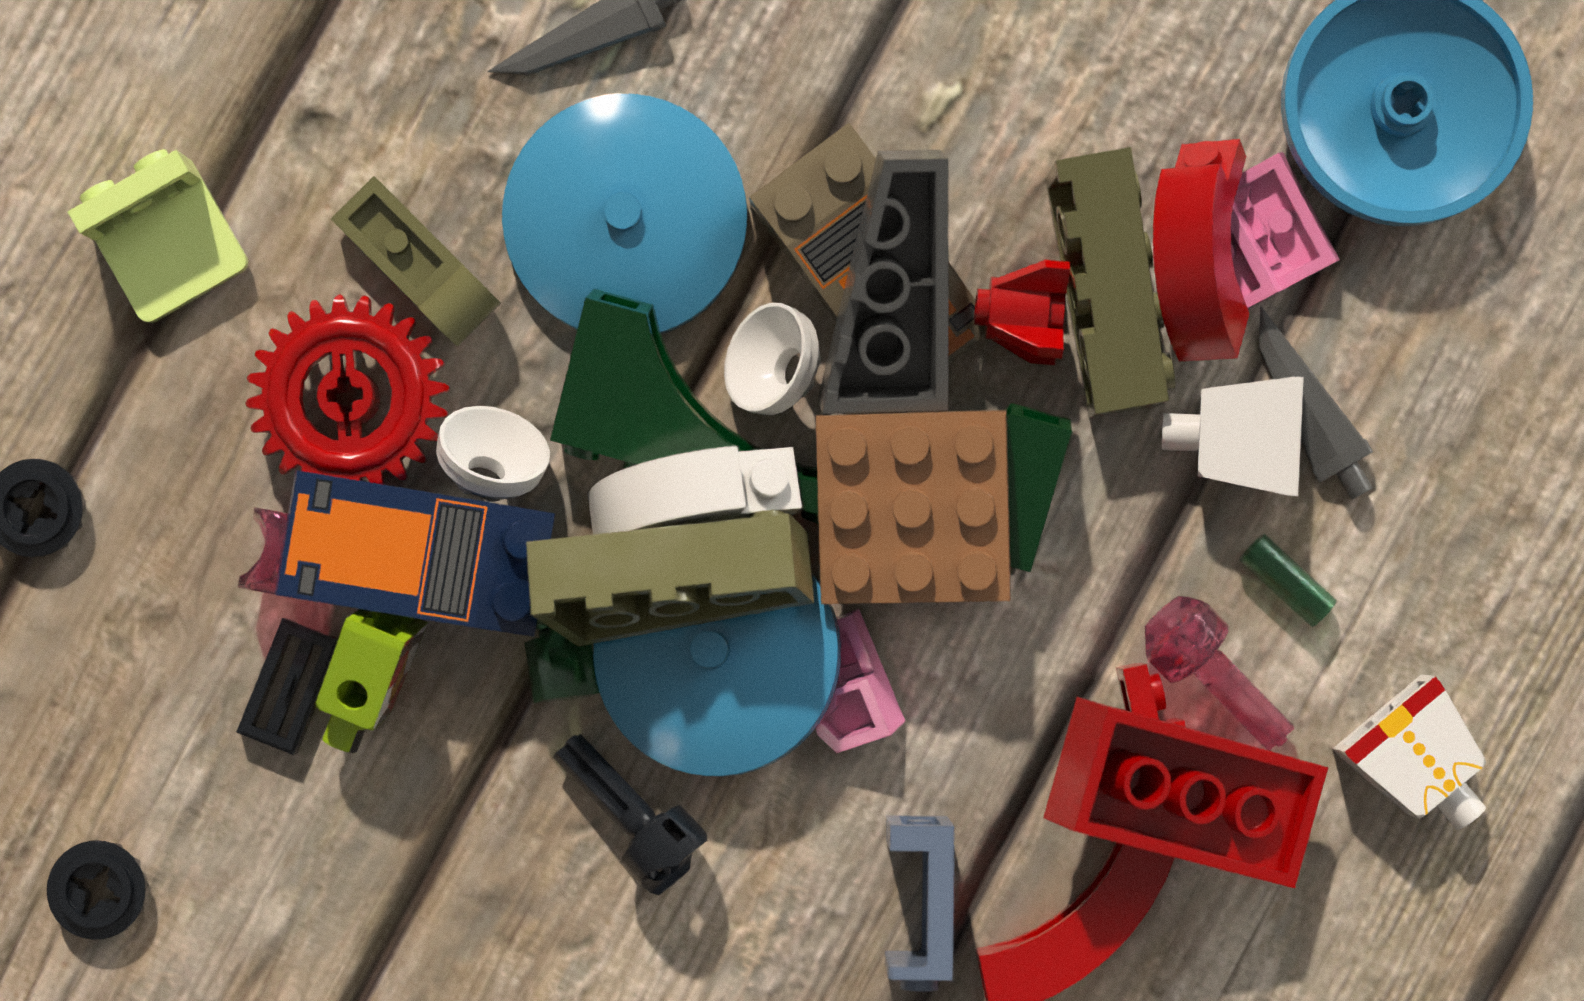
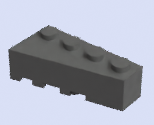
M892 150L877 152L818 395L822 414L948 411L949 159L941 150Z

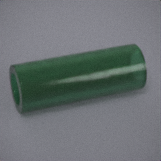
M1265 533L1259 536L1239 558L1241 563L1311 627L1318 624L1337 603V600Z

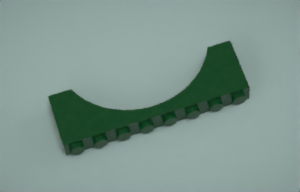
M593 289L586 296L550 441L564 444L563 451L580 459L599 460L600 455L622 460L624 461V469L672 455L720 447L737 446L738 452L764 450L733 432L716 418L694 395L679 374L667 351L659 330L654 305ZM1010 403L1004 410H1007L1011 575H1014L1016 569L1031 573L1072 434V425L1069 418ZM795 462L802 504L801 516L808 521L819 524L817 467Z

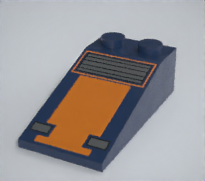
M295 470L274 595L534 637L537 618L531 615L526 542L551 539L555 513Z

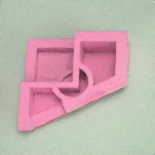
M859 609L836 617L841 640L839 678L831 703L816 727L817 735L836 753L890 736L905 722Z

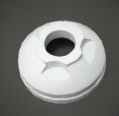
M768 303L758 307L741 322L729 344L724 366L726 389L731 400L738 407L756 414L775 415L784 412L809 393L814 386L817 369L821 365L817 333L811 320L797 309L785 304ZM800 353L799 364L790 383L787 384L785 379L787 365L794 355Z
M488 406L462 408L445 418L438 433L436 454L444 472L463 493L482 497L488 502L513 498L530 492L539 484L549 464L550 450L542 433L529 421L504 409ZM478 467L491 470L501 480L482 476L469 469Z

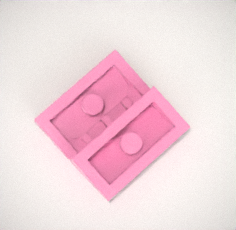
M1283 152L1275 154L1242 173L1233 204L1231 217L1232 259L1237 282L1247 308L1340 260Z

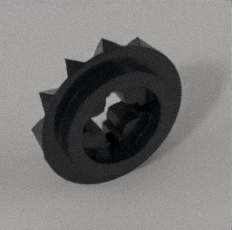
M43 459L20 460L4 468L0 472V544L15 554L27 557H44L68 547L69 541L83 527L81 519L83 506L86 503L76 483V477L68 473L57 463ZM41 490L46 494L44 504L52 508L51 512L58 515L57 518H37L33 526H30L27 522L29 512L21 508L22 504L14 502L13 499L14 497L21 499L36 498Z
M95 839L69 848L57 859L47 881V900L53 916L68 932L85 939H107L127 930L144 910L145 894L149 884L144 879L141 870V860L133 857L123 848L122 844ZM109 867L110 869L107 873L109 878L106 887L113 891L114 896L119 897L120 900L117 898L113 900L104 898L99 900L87 912L91 903L88 901L91 891L84 887V883L77 880L76 877L93 880L98 878Z

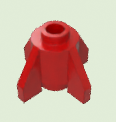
M1043 260L1001 277H991L988 289L977 288L974 325L985 326V339L993 340L1029 363L1055 365L1056 358L1062 359L1064 350L1063 323L1070 262Z

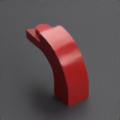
M1240 139L1181 144L1175 168L1161 169L1153 217L1154 271L1162 318L1179 362L1238 359L1250 314L1237 282L1231 251L1232 209L1247 157Z

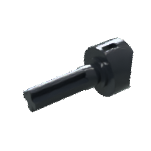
M581 734L569 738L564 747L558 750L553 758L611 818L626 836L632 838L628 845L629 848L621 857L620 864L647 891L658 896L661 895L690 870L692 853L708 841L706 832L681 805H677L666 813L662 812L656 816L654 810Z

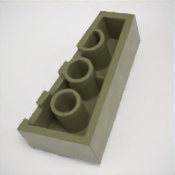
M1131 147L1056 160L1045 178L1059 259L1060 261L1070 262L1066 297L1089 418L1162 405L1169 401L1168 390L1176 388V379L1171 355L1169 352L1162 353L1159 329L1164 328V321L1158 294L1152 290L1149 268L1153 267L1152 249L1149 236L1143 230L1140 210L1142 206L1138 177L1134 170Z
M778 510L758 511L749 515L748 518L526 542L531 615L577 646L814 603L807 531L789 513L785 514Z

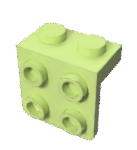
M163 149L143 157L133 166L136 173L117 184H114L112 180H108L94 185L80 195L79 199L82 202L80 205L67 211L78 232L96 242L137 316L148 323H154L241 274L248 266V258L193 161L178 150L168 154L167 150Z

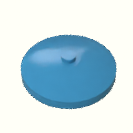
M1335 0L1311 22L1301 35L1287 63L1281 90V116L1285 137L1293 158L1308 181L1321 195L1349 214L1367 221L1391 226H1418L1443 221L1467 210L1491 194L1504 181L1519 159L1528 138L1533 113L1532 80L1522 48L1505 21L1482 0Z
M611 94L587 99L566 108L545 122L532 135L516 158L507 180L502 205V226L507 252L519 279L532 297L555 318L574 329H578L585 298L593 289L654 305L659 330L662 335L680 328L702 314L717 300L729 284L741 260L745 246L747 204L742 179L735 161L720 138L703 121L682 107L666 100L639 94Z
M811 572L814 603L594 643L593 660L598 689L609 715L622 734L635 747L658 763L674 770L702 776H734L753 772L777 762L800 746L814 731L826 713L835 693L841 665V640L836 615L832 604H821V585L814 574Z

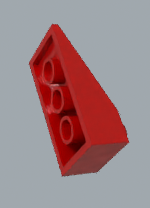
M1077 697L1043 818L1074 832L1295 889L1328 767Z

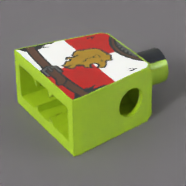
M358 609L346 618L316 701V707L319 710L331 715L322 737L326 744L344 752L355 753L358 751L365 730H375L390 715L429 622L418 618Z

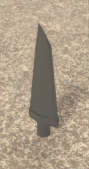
M600 0L487 72L529 76L652 31L654 33L666 27L660 11L682 0Z
M1260 305L1259 350L1272 379L1304 377L1301 443L1312 465V471L1319 483L1336 474L1349 497L1353 500L1373 488L1357 462L1371 454L1373 450Z

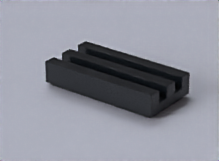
M282 618L236 733L291 755H296L315 711L316 701L339 638L326 635L319 630L306 627L289 618ZM293 635L302 640L267 727L262 729L257 727L256 724ZM314 645L323 647L287 738L280 736L279 732Z

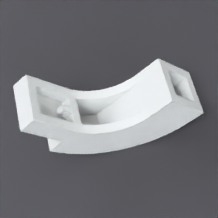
M737 446L672 455L634 465L613 473L597 482L588 493L593 535L748 518L752 513L763 510H778L785 514H796L802 508L793 447L738 452Z

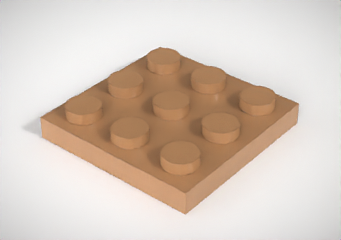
M1007 410L816 415L821 604L989 602L1011 600Z

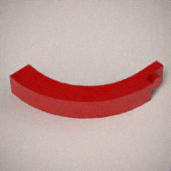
M1145 663L1115 667L1124 710L1159 719L1157 711L1166 709V698L1159 673L1149 675L1148 666ZM1171 718L1163 720L1186 727L1185 720ZM1116 842L1104 865L1091 883L1071 904L1057 915L1033 930L1017 937L975 948L986 1001H1044L1086 977L1105 962L1137 928L1151 909L1166 882L1175 857Z

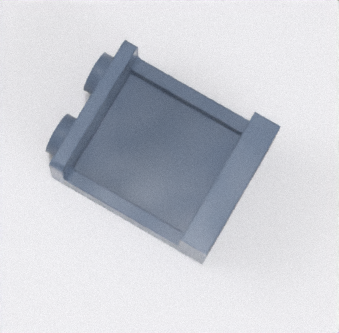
M886 815V842L889 850L922 851L921 948L918 951H885L887 976L889 980H899L900 989L935 991L938 990V981H953L954 825L948 816Z

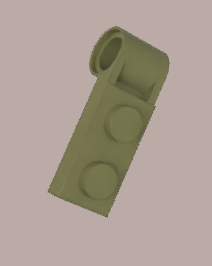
M375 176L331 218L457 347L501 304Z

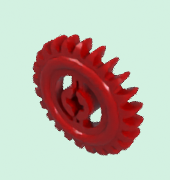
M341 294L334 298L331 313L328 314L319 301L312 300L309 305L310 320L305 321L293 311L289 312L287 318L291 332L288 335L274 328L269 330V336L276 345V350L274 352L257 350L255 352V357L267 367L266 371L251 373L247 376L248 382L262 388V394L247 399L245 405L251 409L262 410L264 413L263 417L251 425V431L253 433L270 432L272 435L263 446L262 453L266 456H271L281 451L285 453L279 466V472L283 475H287L298 466H301V471L358 481H363V478H367L370 483L385 485L384 471L389 470L400 480H407L408 474L402 460L408 457L419 463H426L427 457L417 445L418 441L422 439L437 442L438 433L427 425L428 420L449 416L447 410L432 403V398L448 393L450 386L442 382L430 380V376L443 368L445 362L439 358H422V355L433 344V339L430 336H423L414 340L409 339L416 326V320L412 317H408L393 326L395 307L390 303L384 305L375 316H372L371 299L368 296H362L359 299L353 312L349 311L346 299ZM356 352H363L377 360L387 373L392 389L390 410L383 423L367 437L363 438L361 424L367 423L375 416L380 407L381 395L378 385L374 380L357 370ZM331 354L333 370L323 376L319 383L317 400L324 414L337 421L338 440H333L318 432L307 418L303 404L304 383L313 366ZM343 356L346 357L345 370L343 366ZM347 382H350L352 387L363 391V399L353 401L352 412H349L348 407L336 401L337 394H343L347 391ZM348 425H351L352 436H349Z

